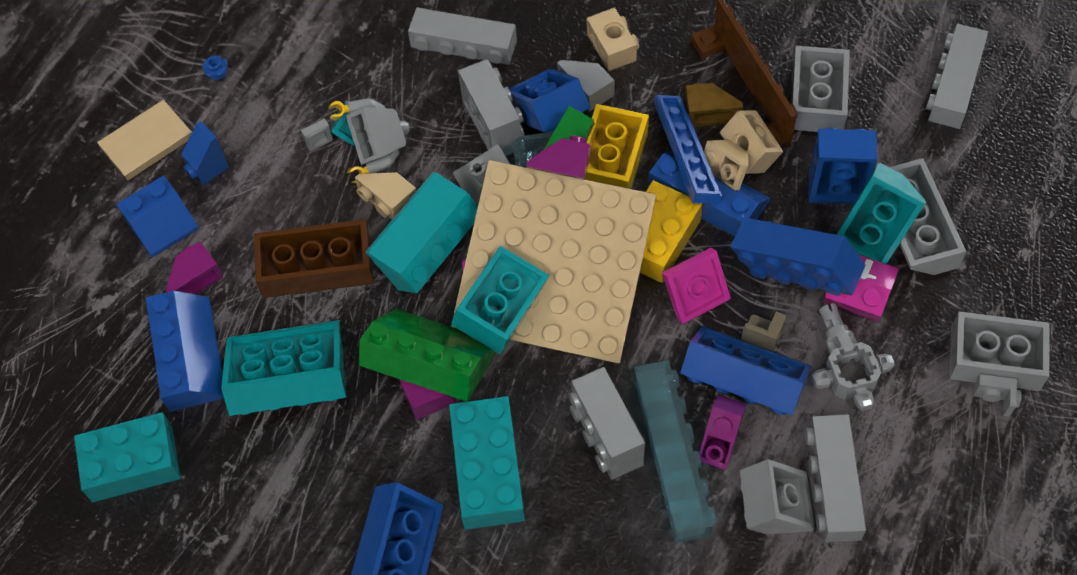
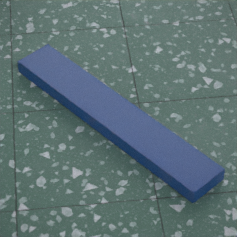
M656 95L654 105L692 203L719 204L722 195L680 96Z

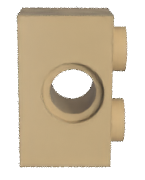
M615 8L587 18V35L608 71L636 61L637 49H639L638 40L634 34H630L624 16H620Z
M756 110L737 111L720 131L724 140H731L748 152L746 174L765 173L784 152Z

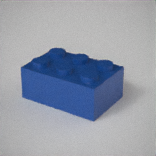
M547 69L509 89L513 100L511 102L513 107H518L522 113V123L545 133L555 131L568 106L581 113L590 108L579 78L552 69Z
M818 129L808 172V203L854 204L877 163L876 131L865 129Z

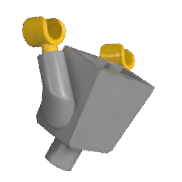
M371 98L350 101L348 105H343L339 101L333 102L328 109L338 108L340 114L331 115L330 119L337 121L342 118L344 113L350 112V114L346 115L360 163L361 165L366 164L363 168L358 166L350 168L347 173L357 170L359 174L378 173L391 167L399 155V148L406 145L404 136L408 135L410 130L408 123L404 120H399L395 109L385 108L384 105Z

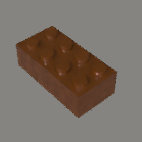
M366 219L254 233L256 284L262 297L268 298L374 284L372 260L365 253L371 246Z

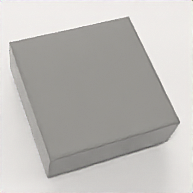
M325 118L301 130L305 145L310 152L333 140L329 124Z

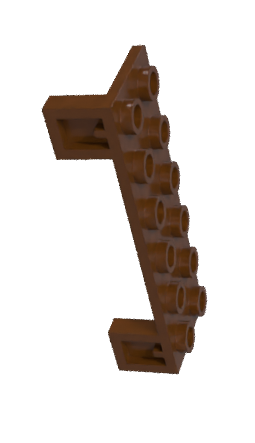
M717 0L714 26L691 34V42L701 59L726 51L770 123L766 125L779 146L782 149L787 148L791 145L792 135L794 134L797 118L796 108L792 103L789 104L785 98L782 86L775 82L770 67L767 63H763L759 57V51L756 45L751 44L747 38L744 26L738 24L732 7L727 6L724 0Z

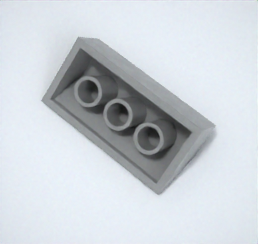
M924 159L889 167L904 175L926 201L900 242V247L910 269L936 275L961 268L966 254L965 247Z

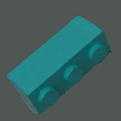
M878 162L840 225L836 235L845 236L858 255L887 264L926 201L904 175Z

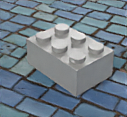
M796 46L792 64L790 103L795 106L797 111L794 130L818 132V129L827 128L844 130L848 113L850 50Z
M486 59L458 70L462 101L487 149L489 150L499 144L506 156L522 150V138L525 137L520 123L523 122V116L518 107H513L511 103L513 100L507 87L503 88L501 85L502 79L496 67L492 68L490 62Z
M958 312L951 327L949 379L975 383L980 374L1017 379L1018 389L1040 391L1049 378V323Z
M602 367L571 381L572 393L569 394L572 405L569 406L570 411L576 422L581 421L585 429L582 433L589 447L594 446L598 454L595 456L601 472L607 471L610 479L613 480L643 466L645 442L606 369Z

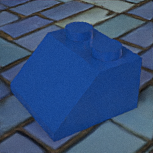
M164 175L116 204L124 219L152 258L199 229L181 198Z

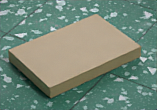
M162 100L97 143L128 181L186 143L192 132L169 105Z

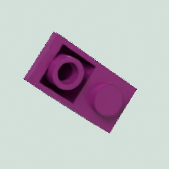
M718 395L711 410L697 461L724 470L727 469L747 404Z

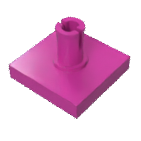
M709 248L662 272L676 318L682 324L731 299L717 251L713 248Z

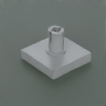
M499 144L453 172L461 189L468 192L477 205H479L488 161L510 164Z

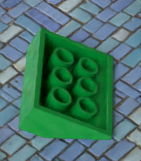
M394 309L373 321L361 337L359 342V366L468 402L497 352L457 328Z

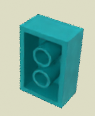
M163 412L74 436L81 490L92 502L181 479L173 428Z

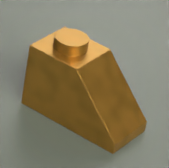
M713 83L686 85L685 108L693 126L727 124L737 111H743V103Z

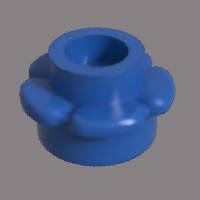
M211 56L202 65L204 73L213 80L221 79L227 74L228 63L226 59H221L220 56Z

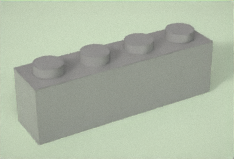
M416 8L408 30L412 48L422 51L440 52L445 55L463 56L468 59H488V61L495 64L509 65L517 42L515 24Z
M957 24L954 34L948 33L944 48L949 49L948 54L942 53L938 66L943 71L942 74H936L932 87L937 92L936 95L930 94L926 109L931 110L928 121L960 129L967 111L988 31Z
M849 415L812 416L810 426L805 428L806 445H811L812 455H809L810 474H815L816 484H813L812 493L814 503H819L820 513L816 515L818 532H823L824 542L861 541L866 532Z

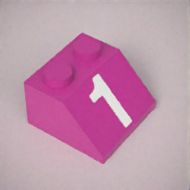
M859 255L866 266L853 295L841 293L839 296L827 292L824 303L828 305L835 303L839 309L879 322L899 268Z

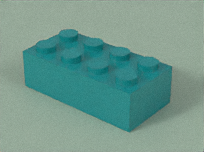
M509 397L449 404L461 516L465 530L524 522L525 516Z

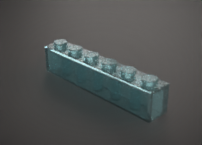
M669 360L634 367V383L675 544L710 537L713 525L717 524L713 506L708 507L705 498L709 496L708 485L705 478L700 479L698 468H701L700 455L698 450L693 451L690 442L694 440L691 423H685L683 414L687 413L684 397H678L676 387H679V378L677 371L671 370Z

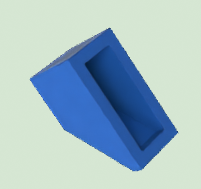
M201 121L198 122L181 155L186 164L183 166L186 174L192 180L197 178L202 185H205L229 168L217 137Z

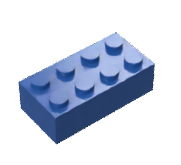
M749 218L743 219L730 246L737 254L738 260L744 263L749 268L750 274L756 278H773L786 285H789L790 282L796 283L809 290H814L815 288L824 289L826 292L839 296L841 293L852 296L866 266L845 236Z

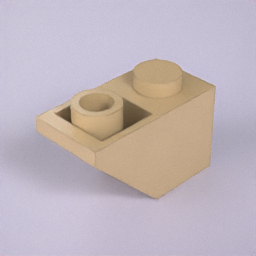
M731 140L707 141L703 152L713 176L735 191H739L748 168V152Z
M397 172L358 174L355 177L358 187L356 191L360 198L365 202L370 201L373 203L381 216L384 218L388 216L392 220L417 191L411 183Z

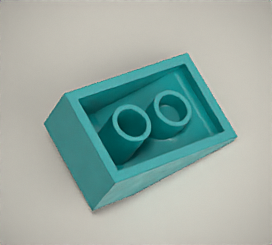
M500 245L457 307L451 325L501 355L550 275Z

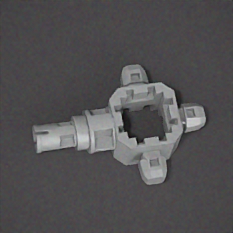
M831 303L830 310L827 304L819 309V313L827 328L826 345L828 346L830 356L826 367L815 371L811 376L813 386L818 389L828 388L831 385L835 396L843 400L853 398L858 409L861 411L869 410L874 405L872 392L877 385L881 374L889 372L894 368V360L890 354H880L875 357L870 346L862 342L857 343L853 331L843 324L837 304ZM850 359H854L855 362L859 361L861 365L865 366L864 370L869 379L856 380L852 384L851 380L846 381L844 377L841 378V372L837 363H848Z

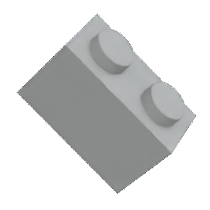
M770 459L740 470L741 491L743 493L745 509L744 517L747 529L764 534L811 532L815 530L807 472Z

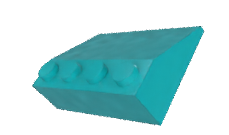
M336 320L227 337L221 389L229 416L246 415L251 412L277 410L283 407L304 406L309 403L346 398V378L340 321Z

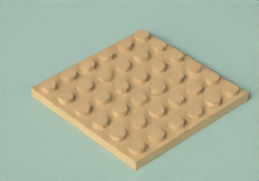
M489 160L455 311L501 245L550 275L511 340L620 364L656 194Z

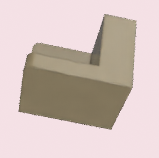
M775 312L772 321L757 315H751L749 322L744 325L741 340L774 352L783 332L787 315Z

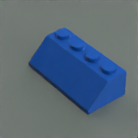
M673 151L663 153L649 172L648 188L654 180L690 197ZM714 176L722 197L719 204L703 203L701 219L736 236L743 219L757 220L769 203L770 197L743 183L739 191H735Z
M170 291L146 297L160 397L168 410L173 412L224 399L221 389L223 371L210 298L179 291Z
M702 326L689 343L680 374L687 376V379L692 382H704L712 385L721 393H734L742 396V399L748 403L766 405L777 414L793 415L812 366Z
M398 482L376 486L351 575H426L444 505Z

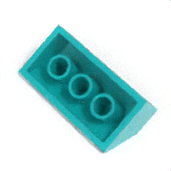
M432 172L365 253L399 291L418 293L475 223L478 205L468 192L437 172Z

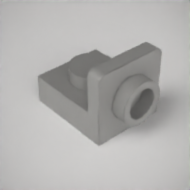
M980 374L973 386L974 397H981L989 402L1003 400V416L1010 417L1014 409L1020 406L1021 390H1017V379Z

